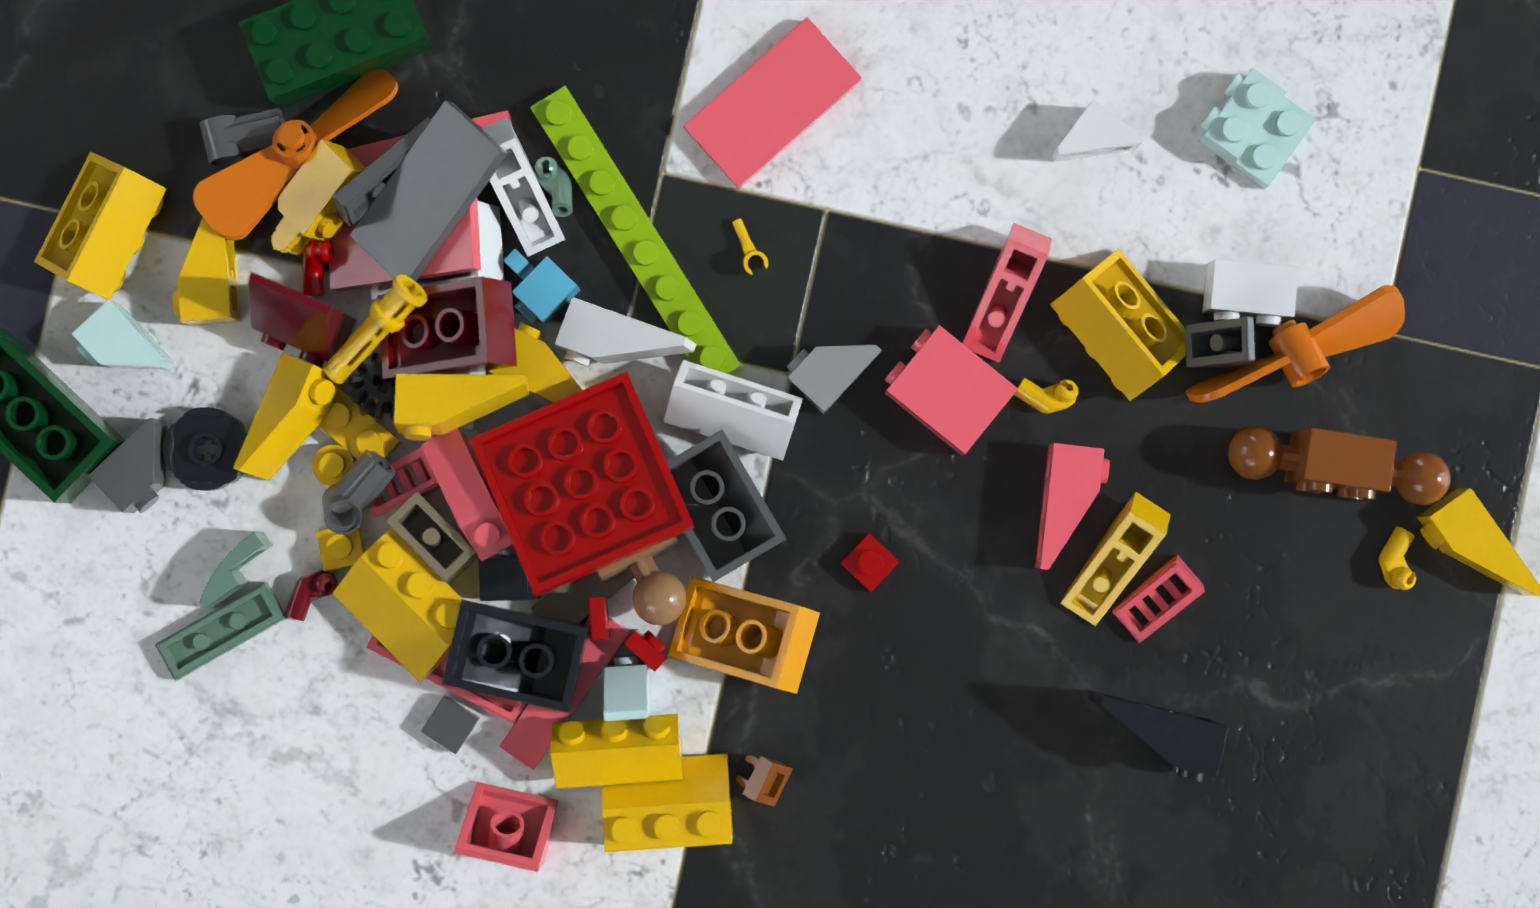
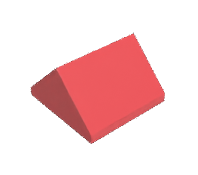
M477 782L454 853L538 872L545 862L558 800Z

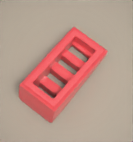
M421 447L390 463L395 468L405 493L400 494L392 478L385 487L390 501L385 502L380 493L369 508L373 517L378 518L401 507L416 492L423 497L440 489ZM410 466H412L420 483L417 487L408 470Z
M1176 555L1117 605L1112 612L1133 637L1141 643L1205 592L1204 585L1184 561ZM1176 574L1187 586V589L1181 592L1170 577ZM1162 584L1174 598L1170 604L1156 589L1159 585ZM1147 595L1161 609L1157 615L1143 600ZM1135 605L1149 622L1143 626L1129 609Z

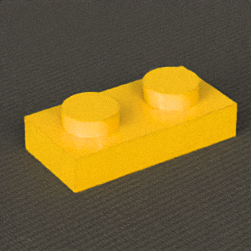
M339 387L327 416L318 426L343 448L347 449L357 460L366 449L372 452L375 451L387 460L402 441L382 423L375 422V417L370 413L362 416L359 413L361 405L352 402L350 396Z

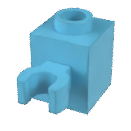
M516 249L503 260L523 279L512 293L520 300L515 307L531 323L539 318L547 325L572 297L580 291L577 284L548 256L536 268Z

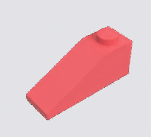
M1013 223L962 342L972 352L1000 362L1047 260L1052 238Z
M461 428L454 429L444 435H435L430 440L421 443L420 446L460 529L480 560L484 561L513 544L476 453Z
M1053 443L1048 446L1035 568L1050 569L1099 493L1101 483H1107L1110 461L1103 458L1104 449Z

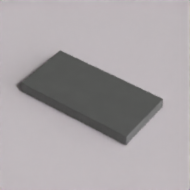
M445 100L350 236L393 278L402 274L417 281L509 153L454 103Z

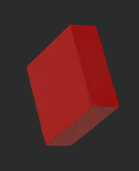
M607 596L590 597L587 600L590 638H592V641L606 640L610 638Z

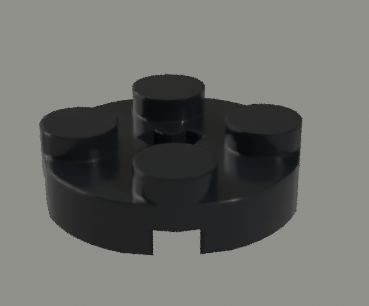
M199 407L187 411L175 424L170 426L163 442V457L168 469L180 480L179 482L191 489L215 491L239 481L243 472L233 467L247 436L245 426L239 419L220 409ZM210 437L212 438V444L217 446V453L212 454L209 461H204V454L197 453V445H203L205 438Z

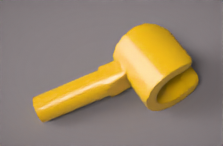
M742 219L733 221L732 224L745 254L742 262L745 271L753 275L748 267V260L753 255L760 256L765 269H767L768 259L764 253L756 251Z

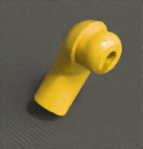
M1024 377L1017 387L1018 390L1013 395L1041 413L1050 414L1072 406L1076 401L1079 391L1077 385L1071 380L1064 379L1058 384L1042 389Z
M1396 526L1380 553L1379 563L1385 581L1390 587L1409 590L1416 582V573L1408 568L1404 555L1415 535Z

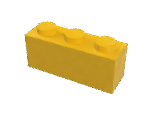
M678 714L651 715L644 719L615 721L596 719L552 723L550 755L556 789L683 780L682 744Z

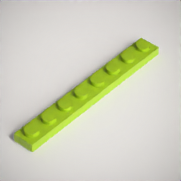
M567 87L560 88L531 106L530 108L669 330L687 337L697 344L694 352L684 353L689 362L726 374H730L740 368L741 364Z

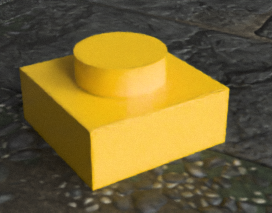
M361 526L348 534H337L329 528L316 531L324 571L353 566L366 551Z

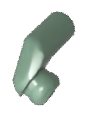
M547 156L539 158L535 163L534 173L540 186L552 197L553 214L558 217L571 215L573 202L570 176L557 165L553 158Z

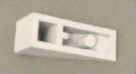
M508 117L482 128L483 131L509 153L489 181L527 256L529 257L565 240Z
M574 297L571 299L555 341V345L567 351L566 359L585 366H589L590 360L609 364L694 352L697 345L687 337Z

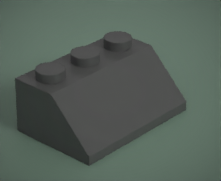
M723 430L718 431L667 461L695 527L685 532V535L713 582L786 540L785 535Z

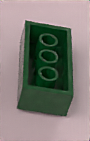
M293 0L238 22L267 96L280 110L359 79L372 70L387 68L433 49L414 0Z
M0 328V452L54 503L71 504L92 482L88 475L110 456L125 439L9 330Z

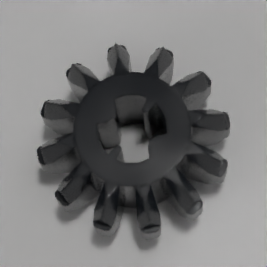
M374 352L371 355L372 366L362 362L357 367L359 374L350 376V385L355 388L351 392L350 398L355 403L363 402L359 409V413L362 416L368 415L374 410L375 422L381 423L384 413H389L391 420L394 422L396 379H383L381 357L378 353ZM383 382L391 383L388 393L379 392Z

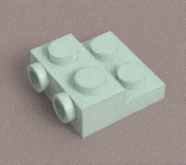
M1252 68L1245 76L1238 72L1227 86L1224 93L1229 96L1228 100L1221 109L1214 106L1204 118L1200 127L1205 132L1198 142L1266 189L1317 119L1284 97L1286 94L1285 90Z

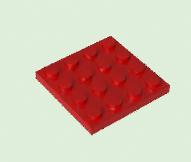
M627 371L470 438L536 597L695 528Z

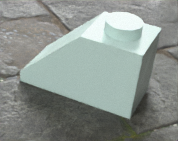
M107 300L71 333L80 343L77 347L79 353L94 366L99 363L100 365L112 368L171 370L177 365L122 304L112 300Z
M638 656L615 657L613 666L604 667V721L648 718L652 714L649 666L646 663L639 664Z

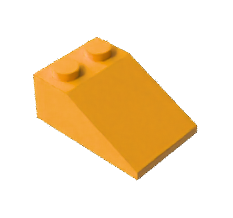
M691 576L686 591V606L678 618L668 656L797 694L820 613L799 605Z

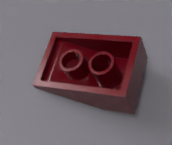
M251 271L248 278L251 328L263 333L260 341L284 351L287 344L301 350L298 358L322 368L325 360L328 361L347 341L356 323V319L330 305Z
M480 276L422 287L427 295V302L423 306L415 307L404 319L405 325L401 330L394 333L389 332L380 342L383 379H396V374H459L517 366L511 282ZM386 294L377 295V299H382Z

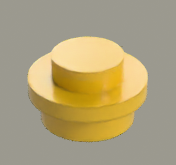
M327 445L315 454L312 469L315 477L321 483L331 486L339 483L355 461L352 454L340 445Z

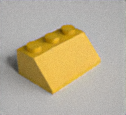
M90 151L34 262L79 287L111 300L114 292L119 290L124 283L125 270L131 258L141 249L144 243V233L151 219L160 212L163 205V196L167 189L124 166Z
M1119 248L1050 304L1058 314L1060 321L1070 328L1084 345L1089 356L1099 363L1111 378L1113 385L1122 391L1129 401L1164 377L1186 356L1185 327Z
M391 527L358 558L334 590L333 595L421 683L448 658L463 599Z
M728 753L682 756L683 780L602 785L605 853L732 844L733 827Z

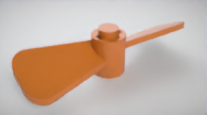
M384 69L372 70L361 76L311 126L301 120H290L283 123L273 135V145L201 180L196 185L193 193L196 209L221 237L228 240H241L247 237L275 204L280 194L321 139L331 140L390 102L398 91L397 81Z
M1385 285L1311 329L1308 328L1306 323L1296 324L1295 320L1287 321L1272 331L1274 337L1270 339L1268 344L1274 354L1254 361L1253 365L1241 366L1200 382L1187 389L1185 393L1190 401L1196 403L1212 401L1281 367L1292 387L1308 384L1324 375L1330 369V365L1325 357L1385 341L1393 337L1404 323V298L1397 287Z

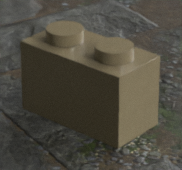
M418 492L412 495L386 520L448 584L455 581L479 557L466 540Z

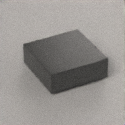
M445 695L421 732L454 754H457L480 717Z

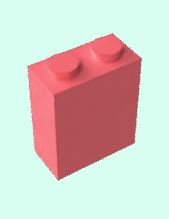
M939 325L934 333L925 329L911 346V349L917 354L907 366L899 361L886 377L885 381L891 386L885 394L962 456L967 453L1018 388Z

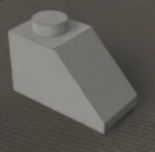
M877 345L815 347L810 354L803 349L787 366L792 372L787 377V381L824 414L882 350Z

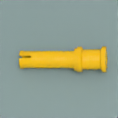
M399 274L394 278L393 287L382 299L374 300L370 305L369 317L339 350L323 364V371L332 381L338 384L345 383L351 373L371 354L389 332L394 333L401 330L405 325L404 319L415 307H421L427 302L425 291L416 281L406 275Z

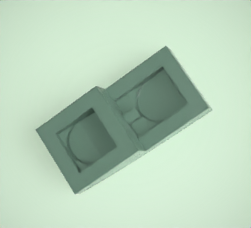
M264 532L251 533L220 563L206 585L199 601L204 609L218 606L249 583L240 569L273 546Z

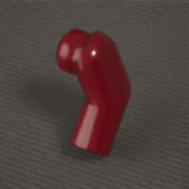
M318 570L297 579L284 615L296 620L305 621L311 601L333 595L334 590L338 586V580L333 572Z

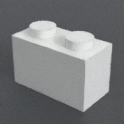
M1214 259L1207 263L1202 313L1214 314V321L1253 317L1256 318L1255 325L1278 327L1281 325V321L1295 317L1299 267Z

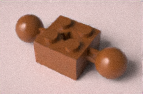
M1250 426L1237 432L1231 439L1228 447L1229 462L1234 471L1240 476L1251 480H1260L1269 477L1277 469L1285 470L1284 481L1297 483L1296 491L1321 494V492L1332 493L1333 489H1338L1337 497L1363 500L1375 499V493L1390 492L1392 486L1396 487L1399 494L1408 502L1416 505H1429L1439 501L1446 494L1451 481L1447 464L1436 454L1419 451L1407 455L1400 462H1396L1394 459L1397 441L1309 428L1291 432L1289 445L1281 444L1277 435L1271 430L1261 426Z

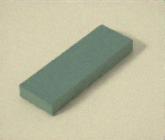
M264 582L156 643L155 646L174 680L177 681L288 617L284 615L285 612L269 583Z

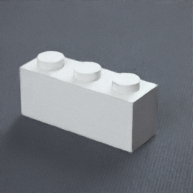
M683 360L672 387L663 422L708 437L723 430L731 444L783 461L803 398Z

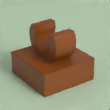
M747 755L745 760L753 764L755 769L750 779L737 775L736 782L740 786L745 787L742 794L755 802L775 807L793 769L780 761L763 756L759 758Z

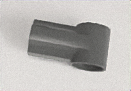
M275 108L241 117L220 115L201 121L199 124L209 165L222 166L237 163L245 159V155L259 152L273 145L272 139L275 131L280 125L285 123L281 110Z
M366 449L339 483L331 485L325 490L322 496V508L326 526L337 534L354 532L362 522L363 513L396 475L395 468L375 451L372 452ZM340 504H347L352 507L344 513H337L332 510Z

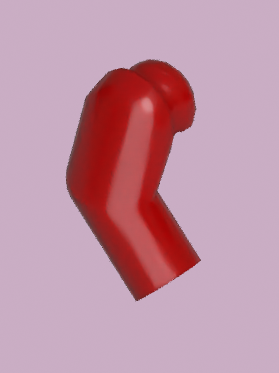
M313 239L304 246L302 262L304 295L325 296L323 262L329 263L334 255L332 244L326 240L319 242V240Z

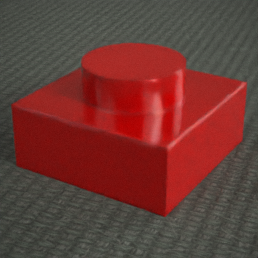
M870 533L841 562L870 592L899 563Z
M635 630L624 642L654 672L667 659L662 653L666 645L650 630H647L644 635Z

